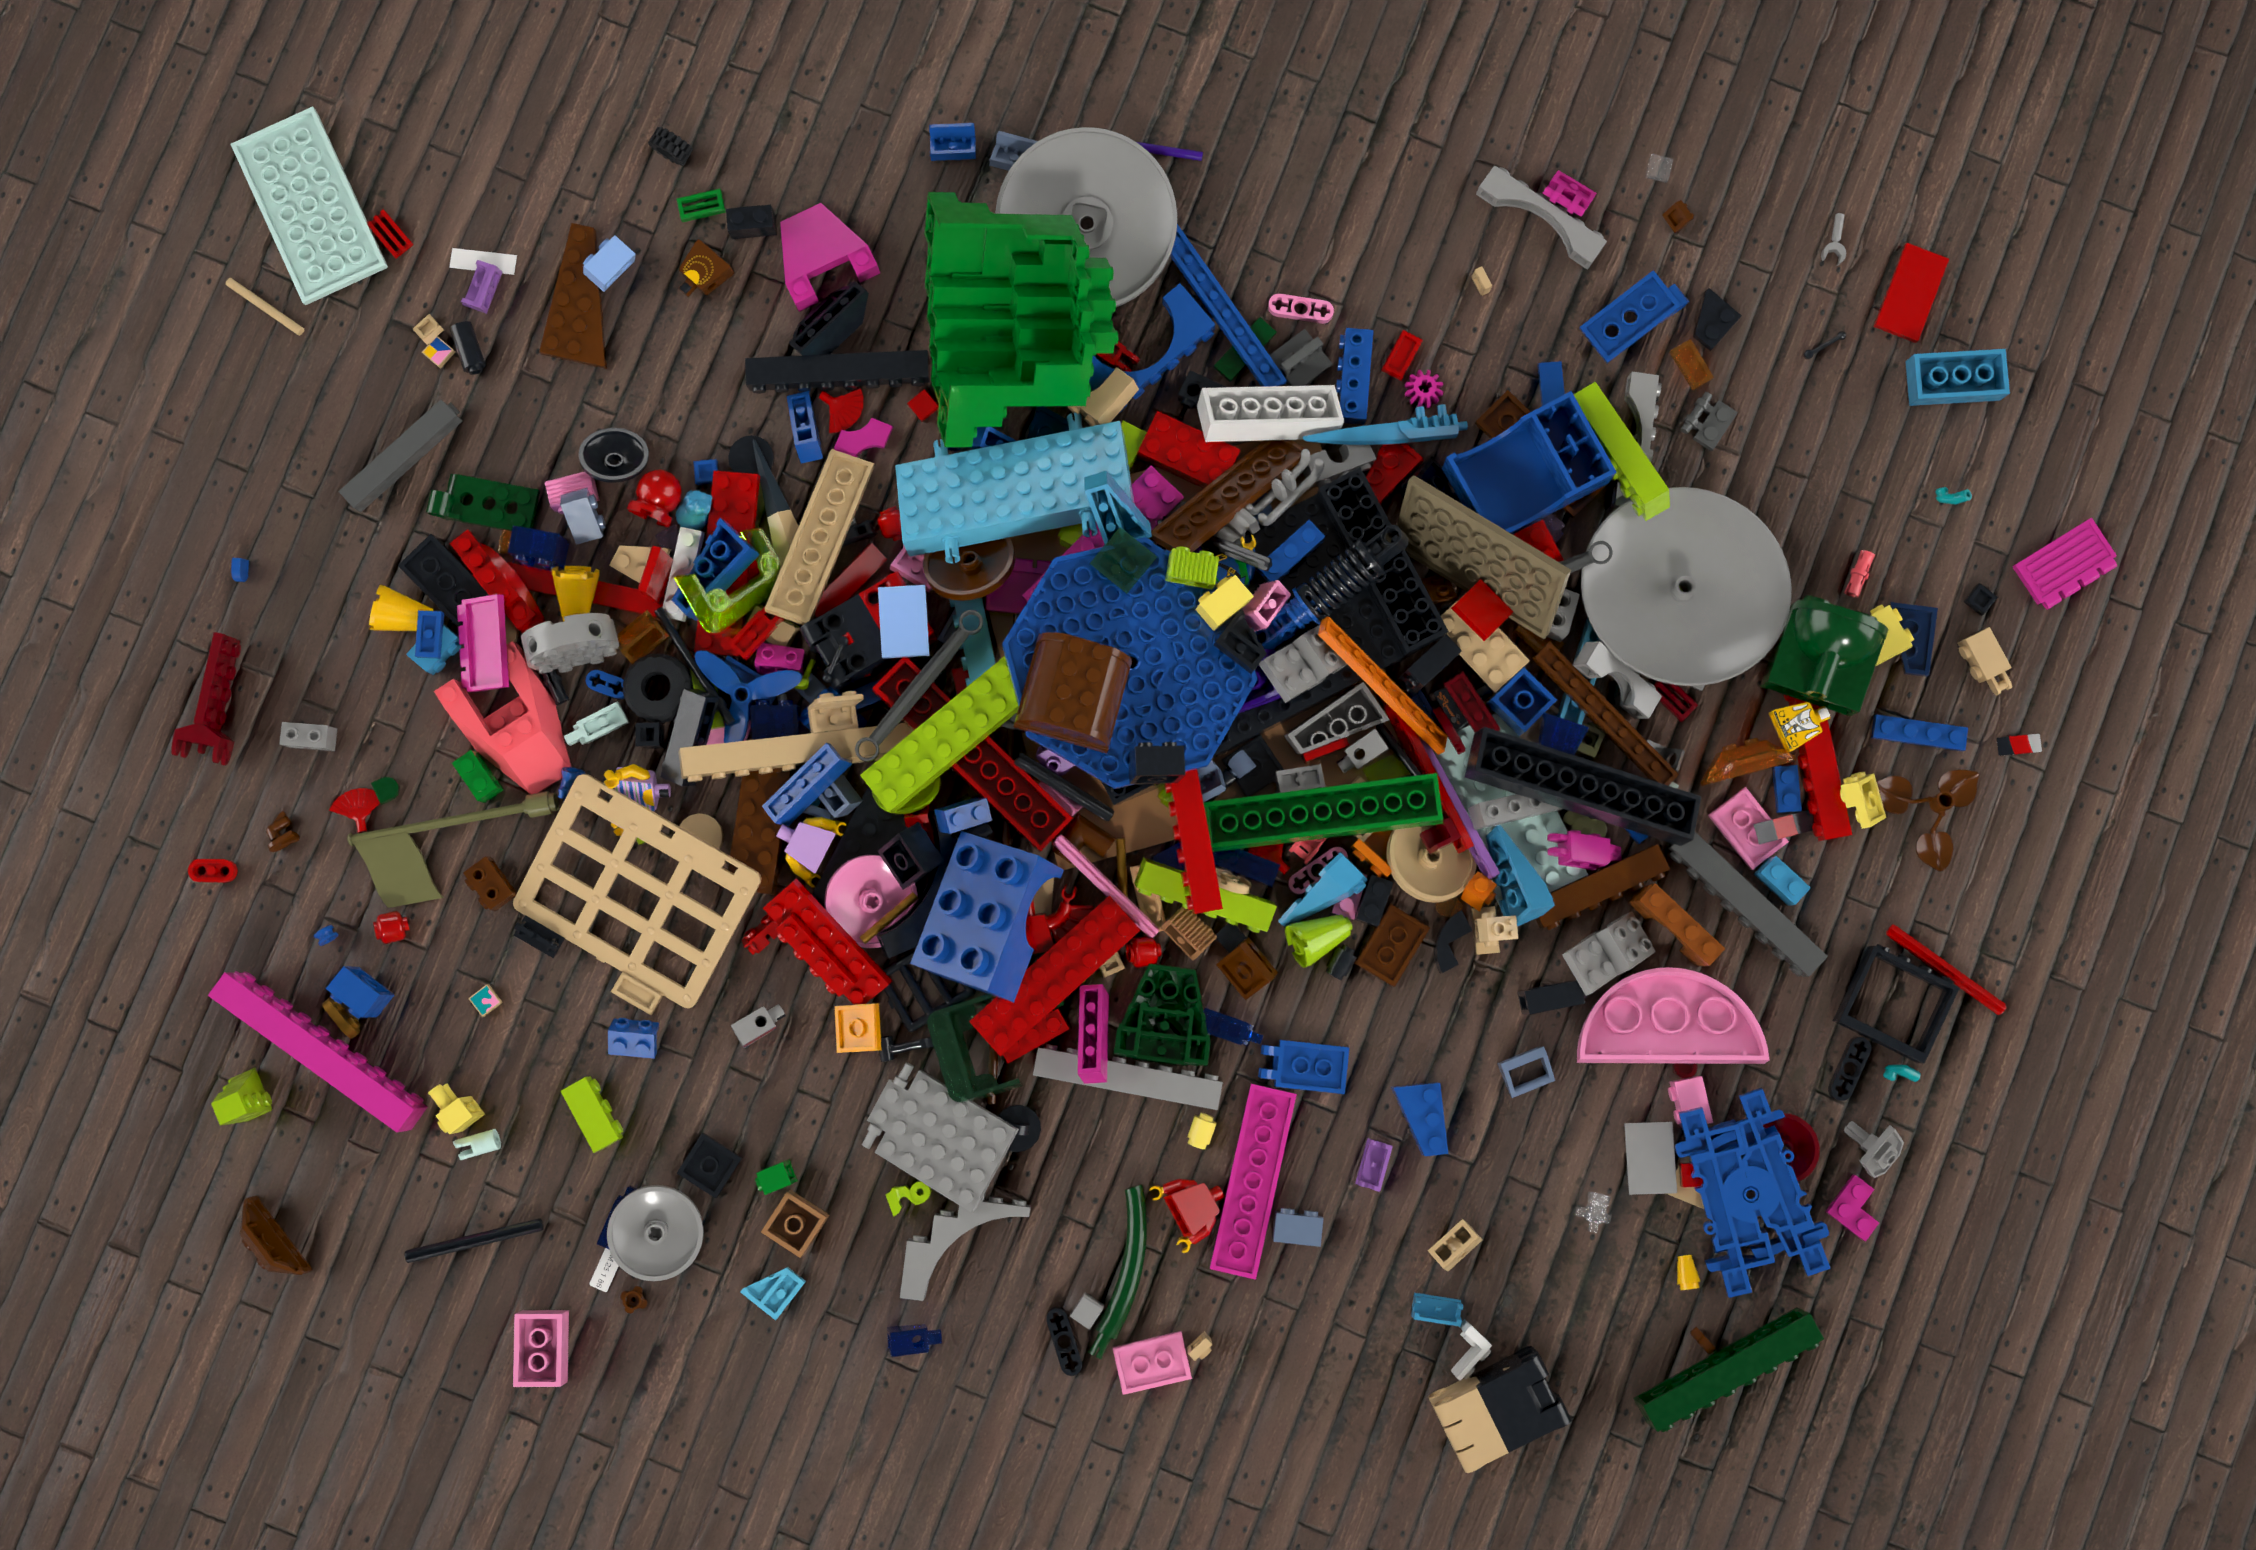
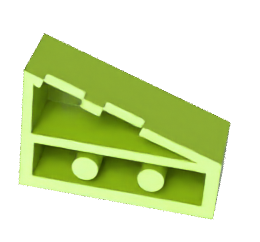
M256 1068L228 1080L229 1084L222 1088L223 1092L218 1093L211 1103L220 1125L247 1122L272 1111V1099L269 1093L265 1092Z

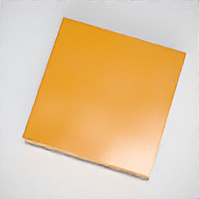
M879 1003L834 1006L837 1053L881 1050Z

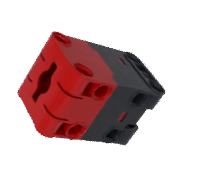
M898 571L886 576L875 585L799 628L810 650L815 654H820L827 666L824 670L825 673L828 672L840 645L839 638L842 636L848 638L849 643L843 647L831 674L832 680L830 681L835 692L840 695L855 689L858 685L893 666L903 658L882 659L878 587L907 586ZM928 622L929 645L937 640V637Z

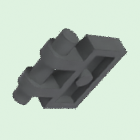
M1705 392L1694 403L1695 408L1691 414H1687L1684 418V424L1680 430L1688 434L1691 429H1694L1697 433L1693 440L1709 451H1712L1738 412L1720 400L1717 401L1714 407L1711 406L1709 402L1713 396L1709 392ZM1702 412L1708 415L1703 424L1698 421Z

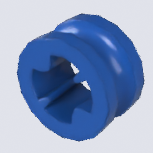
M333 925L326 926L314 934V938L319 939V946L328 944L338 937V933L333 932Z

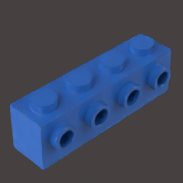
M1346 328L1344 335H1340L1339 349H1343V355L1338 357L1337 371H1341V379L1336 381V392L1339 393V404L1344 423L1364 425L1367 419L1373 330Z

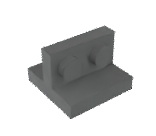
M1305 329L1270 354V357L1290 386H1306L1332 367L1331 361L1322 351V341L1319 337L1313 340Z

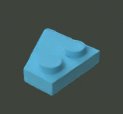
M786 1267L743 1288L740 1292L776 1320L806 1281L789 1267Z

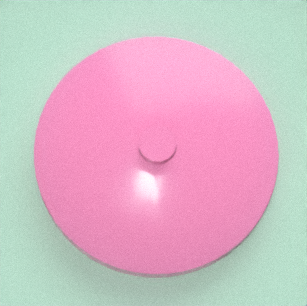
M862 855L847 861L833 874L826 888L824 906L828 913L860 947L879 948L881 946L877 935L866 944L859 937L910 893L914 892L917 897L918 893L915 883L903 890L880 855ZM917 900L911 906H909L904 912H902L897 918H895L890 924H888L884 929L892 926L900 918L907 914V912L912 908V906L917 902Z

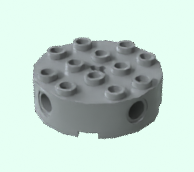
M602 613L565 616L564 622L555 624L551 621L543 622L526 630L521 635L527 666L539 670L541 674L551 672L553 669H558L560 673L568 672L574 666L587 663L599 664L604 662V657L617 654L616 650L619 648L614 621L610 619V615Z

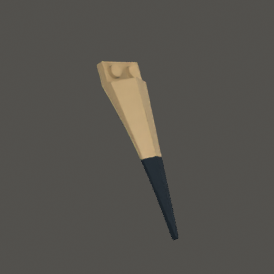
M753 439L755 458L779 575L799 526L758 443Z

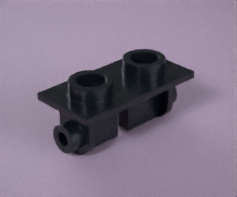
M526 915L522 922L518 921L514 927L516 930L514 936L552 958L555 957L565 940L561 935Z

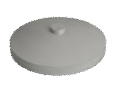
M664 1185L645 1186L629 1193L614 1209L607 1228L608 1247L615 1262L631 1276L646 1281L666 1280L682 1273L697 1257L703 1241V1221L694 1202L681 1191Z

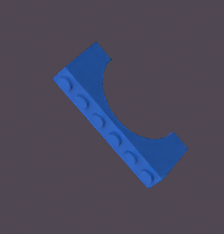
M1178 284L1167 293L1162 301L1170 315L1174 330L1172 343L1168 351L1157 363L1149 368L1132 372L1123 371L1134 379L1139 388L1132 397L1134 399L1139 398L1145 392L1144 388L1150 383L1151 385L1156 384L1162 378L1161 374L1167 369L1169 371L1173 370L1180 363V358L1184 355L1187 357L1197 349V344L1202 340L1203 342L1208 341L1214 335L1215 323L1181 284ZM1095 356L1092 358L1094 373L1089 379L1091 392L1099 388L1115 370L1101 363ZM1127 404L1123 407V409L1120 412H1122L1127 407Z

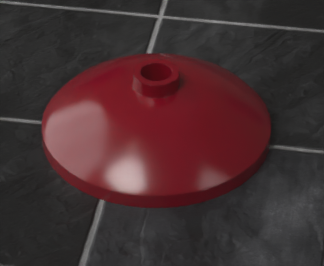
M1784 1113V1118L1766 1123L1763 1127L1765 1129L1775 1125L1784 1146L1794 1154L1793 1161L1786 1162V1164L1792 1166L1797 1181L1800 1182L1813 1172L1820 1156L1819 1140L1813 1128L1805 1120L1798 1116Z

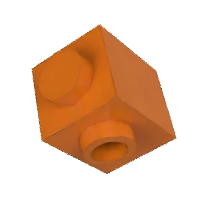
M1477 871L1464 888L1460 899L1480 912L1485 904L1489 906L1497 894L1494 893L1497 884Z

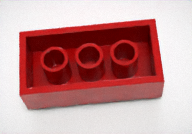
M1157 411L1138 450L1139 459L1203 489L1233 466L1240 455V449L1223 441L1205 442L1202 431Z

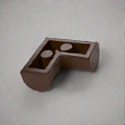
M1079 813L1063 834L1079 851L1085 845L1102 858H1104L1116 838ZM1056 847L1053 848L1052 852L1068 863H1072Z

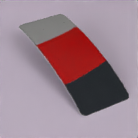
M2040 734L1997 738L1999 756L2042 752Z

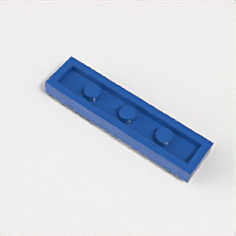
M1874 715L1871 738L1965 751L1968 728Z

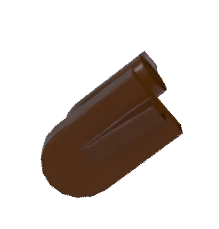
M284 811L266 828V833L271 841L268 844L270 852H277L300 839L299 834L292 830L280 836L279 832L291 825V821Z

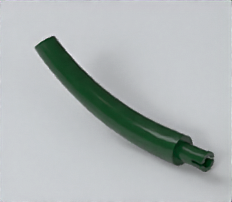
M1142 1184L1125 1189L1127 1236L1123 1262L1111 1299L1096 1327L1099 1333L1091 1349L1088 1351V1353L1094 1356L1098 1347H1100L1096 1354V1358L1099 1359L1103 1358L1111 1339L1117 1340L1131 1310L1142 1275L1147 1242V1212Z

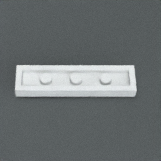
M680 527L663 603V610L669 619L686 621V615L672 601V598L686 574H689L692 570L693 562L697 555L700 556L705 534L703 531Z

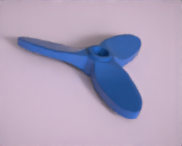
M703 650L695 653L696 664L702 673L716 687L728 693L732 699L729 711L735 722L729 726L725 723L724 743L744 741L749 724L750 706L755 699L771 698L783 694L799 685L803 678V675L798 671L784 670L760 676L749 683H744L737 672L720 657ZM741 688L746 689L748 692V697L744 701L738 696Z

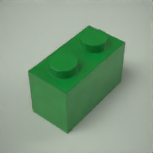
M470 750L452 762L477 801L486 803L504 790L478 752Z
M790 1159L757 1172V1178H755L758 1190L760 1192L763 1191L764 1195L798 1181Z

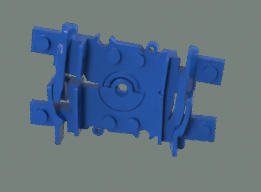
M1762 1088L1739 1095L1747 1118L1737 1122L1730 1120L1708 1128L1702 1107L1678 1112L1686 1141L1678 1142L1674 1146L1675 1152L1679 1157H1690V1163L1694 1169L1691 1174L1692 1178H1702V1185L1694 1187V1189L1701 1195L1706 1217L1712 1220V1222H1705L1703 1229L1709 1235L1714 1234L1711 1241L1715 1253L1727 1252V1255L1705 1260V1265L1710 1272L1721 1270L1729 1298L1752 1293L1746 1269L1775 1263L1774 1255L1785 1250L1788 1257L1799 1254L1807 1276L1831 1269L1822 1244L1819 1239L1829 1235L1827 1225L1822 1221L1814 1224L1809 1213L1812 1206L1809 1203L1806 1205L1799 1203L1800 1197L1807 1195V1193L1800 1189L1792 1166L1786 1164V1162L1793 1161L1794 1154L1789 1149L1782 1150L1784 1144L1775 1125L1765 1129L1763 1127L1764 1124L1784 1118L1785 1115L1780 1109L1771 1112ZM1753 1190L1755 1196L1748 1198L1746 1196L1747 1191ZM1761 1215L1765 1225L1774 1229L1777 1235L1776 1238L1769 1240L1767 1231L1764 1227L1759 1226L1757 1216ZM1756 1245L1749 1246L1753 1255H1743L1740 1247Z

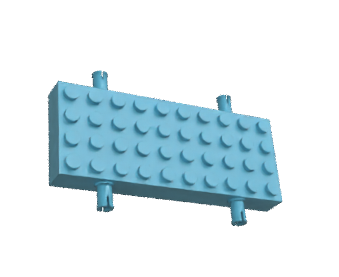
M1071 413L1067 416L1069 431L949 455L948 447H945L943 440L940 439L941 447L938 440L933 443L934 458L895 465L902 541L909 557L945 550V561L952 564L953 557H955V563L960 561L958 547L1081 523L1082 533L1085 537H1090L1089 528L1092 531V536H1095L1098 533L1096 520L1085 493L1084 477L1107 471L1134 503L1125 438L1120 421L1082 428L1081 414L1074 413V421Z

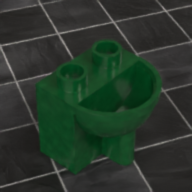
M1804 596L1803 600H1798L1790 606L1786 625L1774 645L1760 687L1810 702V704L1819 707L1826 706L1828 710L1851 717L1861 710L1889 630L1872 615L1833 605L1829 601L1818 597Z

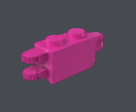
M1571 830L1567 831V834L1550 833L1547 835V841L1558 843V847L1548 849V855L1558 857V865L1596 870L1609 863H1617L1622 858L1621 847L1610 844V839L1603 838L1600 834L1585 835L1581 834V831Z

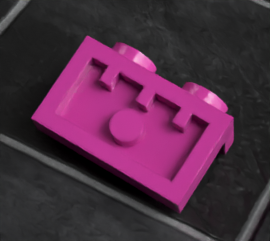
M762 643L757 650L755 658L756 671L760 675H766L777 671L794 670L804 675L802 663L805 652L799 648Z

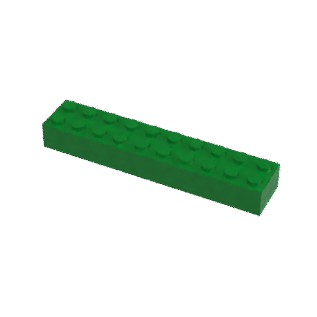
M1437 773L1203 802L1212 852L1443 824Z

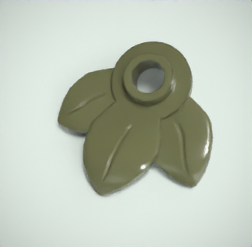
M1567 811L1563 816L1562 820L1572 825L1571 830L1581 831V834L1585 835L1595 833L1600 834L1603 838L1606 836L1607 826L1603 821L1572 811Z

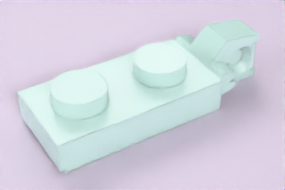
M617 701L577 721V724L573 726L575 731L565 735L564 738L570 746L578 742L584 745L630 722Z

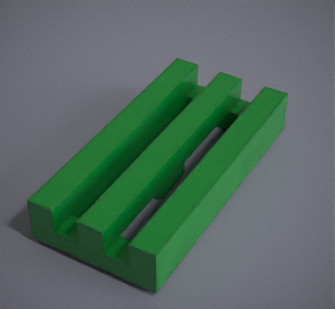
M721 189L676 198L682 222L726 213ZM713 197L718 198L717 200L701 202L695 205L683 207V204L705 200Z

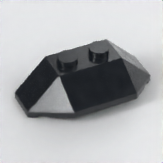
M856 281L850 283L849 286H844L830 293L798 324L789 344L802 356L831 354L863 324L869 293Z

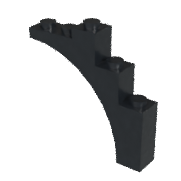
M935 811L930 812L929 815L934 830L935 847L939 850L944 862L931 871L922 894L907 914L892 926L877 934L883 954L887 958L917 947L957 843L955 835L939 831Z

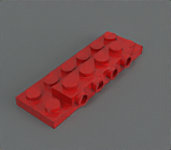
M797 878L763 907L768 915L778 924L776 931L780 941L783 943L788 942L792 946L796 958L799 960L804 959L808 963L812 975L815 977L820 976L826 983V989L831 994L836 993L839 997L844 994L853 1005L866 1004L892 982L887 974Z

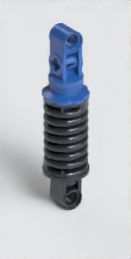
M1388 525L1366 543L1361 538H1358L1350 549L1345 550L1347 558L1339 554L1337 556L1339 564L1336 560L1330 561L1333 569L1325 565L1323 567L1325 575L1321 571H1317L1315 575L1318 580L1313 576L1309 577L1308 581L1311 586L1303 582L1297 588L1292 589L1295 597L1290 602L1286 601L1268 628L1255 631L1258 642L1260 643L1261 638L1266 636L1265 642L1262 643L1263 648L1275 649L1281 643L1291 638L1298 630H1304L1307 627L1306 624L1310 623V621L1313 620L1317 624H1321L1322 619L1333 613V608L1339 609L1341 603L1345 604L1348 598L1355 596V592L1360 593L1363 587L1369 586L1370 582H1374L1380 576L1387 574L1383 565L1406 549L1409 543L1407 535L1398 526ZM1395 535H1399L1398 539L1391 543V539Z

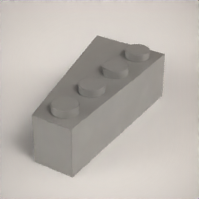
M1359 682L1284 734V737L1296 754H1302L1389 721V718L1365 683Z

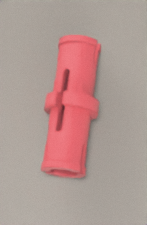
M1866 550L1860 551L1857 563L1850 572L1851 577L1844 592L1846 595L1859 598L1862 586L1869 577L1868 572L1875 557L1874 553Z

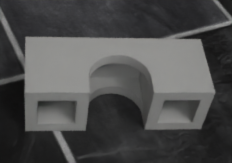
M1343 444L1339 448L1342 455V463L1332 461L1328 457L1326 450L1310 455L1309 463L1303 471L1305 479L1312 473L1317 458H1321L1324 461L1323 472L1310 489L1316 486L1320 488L1361 467L1363 472L1371 469L1370 465L1376 460L1371 446Z

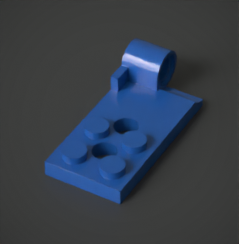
M1653 270L1581 325L1579 329L1608 364L1657 325L1680 311L1689 303V300L1676 284L1667 288ZM1632 311L1636 314L1637 320L1633 323H1627L1624 320V314ZM1613 325L1618 329V335L1609 337L1606 335L1605 329Z

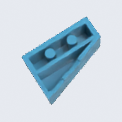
M1107 471L1084 477L1085 493L1105 546L1144 537H1152L1151 523Z

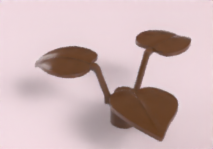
M1970 770L1949 771L1938 780L1937 787L1940 793L1933 797L1929 796L1920 799H1910L1913 795V788L1910 782L1903 777L1889 776L1876 781L1883 807L1889 813L1903 814L1908 810V803L1929 802L1930 808L1939 814L1931 828V834H1922L1916 841L1915 849L1922 862L1937 871H1944L1952 859L1953 842L1946 832L1935 833L1941 819L1946 815L1945 811L1953 806L1966 807L1973 802L1977 792L1979 773Z

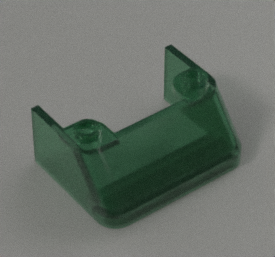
M986 994L931 1013L928 1017L927 1025L949 1097L955 1102L963 1103L983 1099L1023 1086L1019 1078L998 1085L994 1076L991 1074L976 1076L963 1032L974 1028L969 1021L977 1015L975 1009L988 1005L995 999L994 995Z

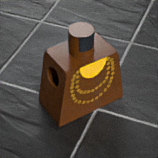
M698 239L679 267V271L686 280L678 289L687 297L696 288L704 295H708L729 279L734 272L729 264Z

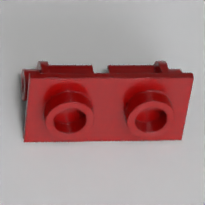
M768 913L761 919V923L755 929L750 928L746 931L741 940L745 948L750 945L747 949L752 955L756 952L759 954L770 944V941L765 937L767 934L773 939L778 937V932L776 931L778 924Z

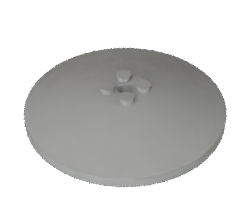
M1081 127L1059 131L1041 139L1028 148L1007 173L1000 188L995 214L1072 215L1076 224L1079 225L1080 233L1084 235L1086 245H1089V257L1107 258L1110 266L1113 267L1114 276L1113 280L1109 283L1112 298L1116 300V307L1139 296L1157 279L1172 253L1177 232V208L1173 189L1157 160L1132 139L1117 132L1100 128ZM1085 218H1090L1094 223L1093 227L1089 230L1081 227V221Z

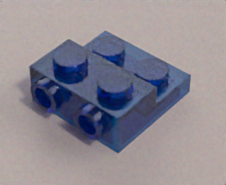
M779 700V705H770V701H756V705H750L752 740L799 735V705H793V700Z

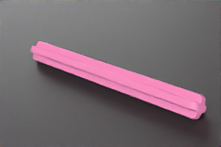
M1059 835L1054 840L1053 845L1107 897L1110 895L1148 937L1153 938L1159 932V928L1067 838Z

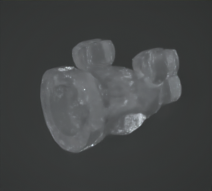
M1588 1192L1587 1207H1576L1575 1216L1585 1217L1589 1221V1232L1597 1233L1598 1225L1601 1223L1610 1224L1612 1215L1606 1213L1611 1199L1610 1196Z

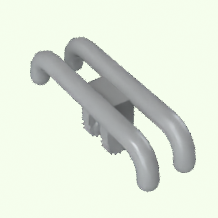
M1303 449L1299 463L1291 471L1285 469L1281 472L1282 480L1274 479L1271 483L1272 489L1256 505L1253 506L1248 503L1245 506V510L1252 516L1258 515V521L1261 525H1271L1319 479L1324 469V461L1321 458H1317L1312 473L1297 487L1295 479L1305 470L1310 460V451ZM1275 498L1281 501L1269 515L1266 516V514L1260 513Z

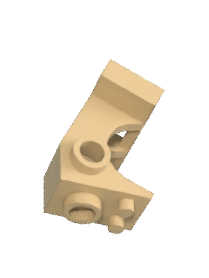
M1495 906L1483 907L1480 912L1475 908H1471L1475 955L1500 953V940L1518 939L1516 915L1496 917Z

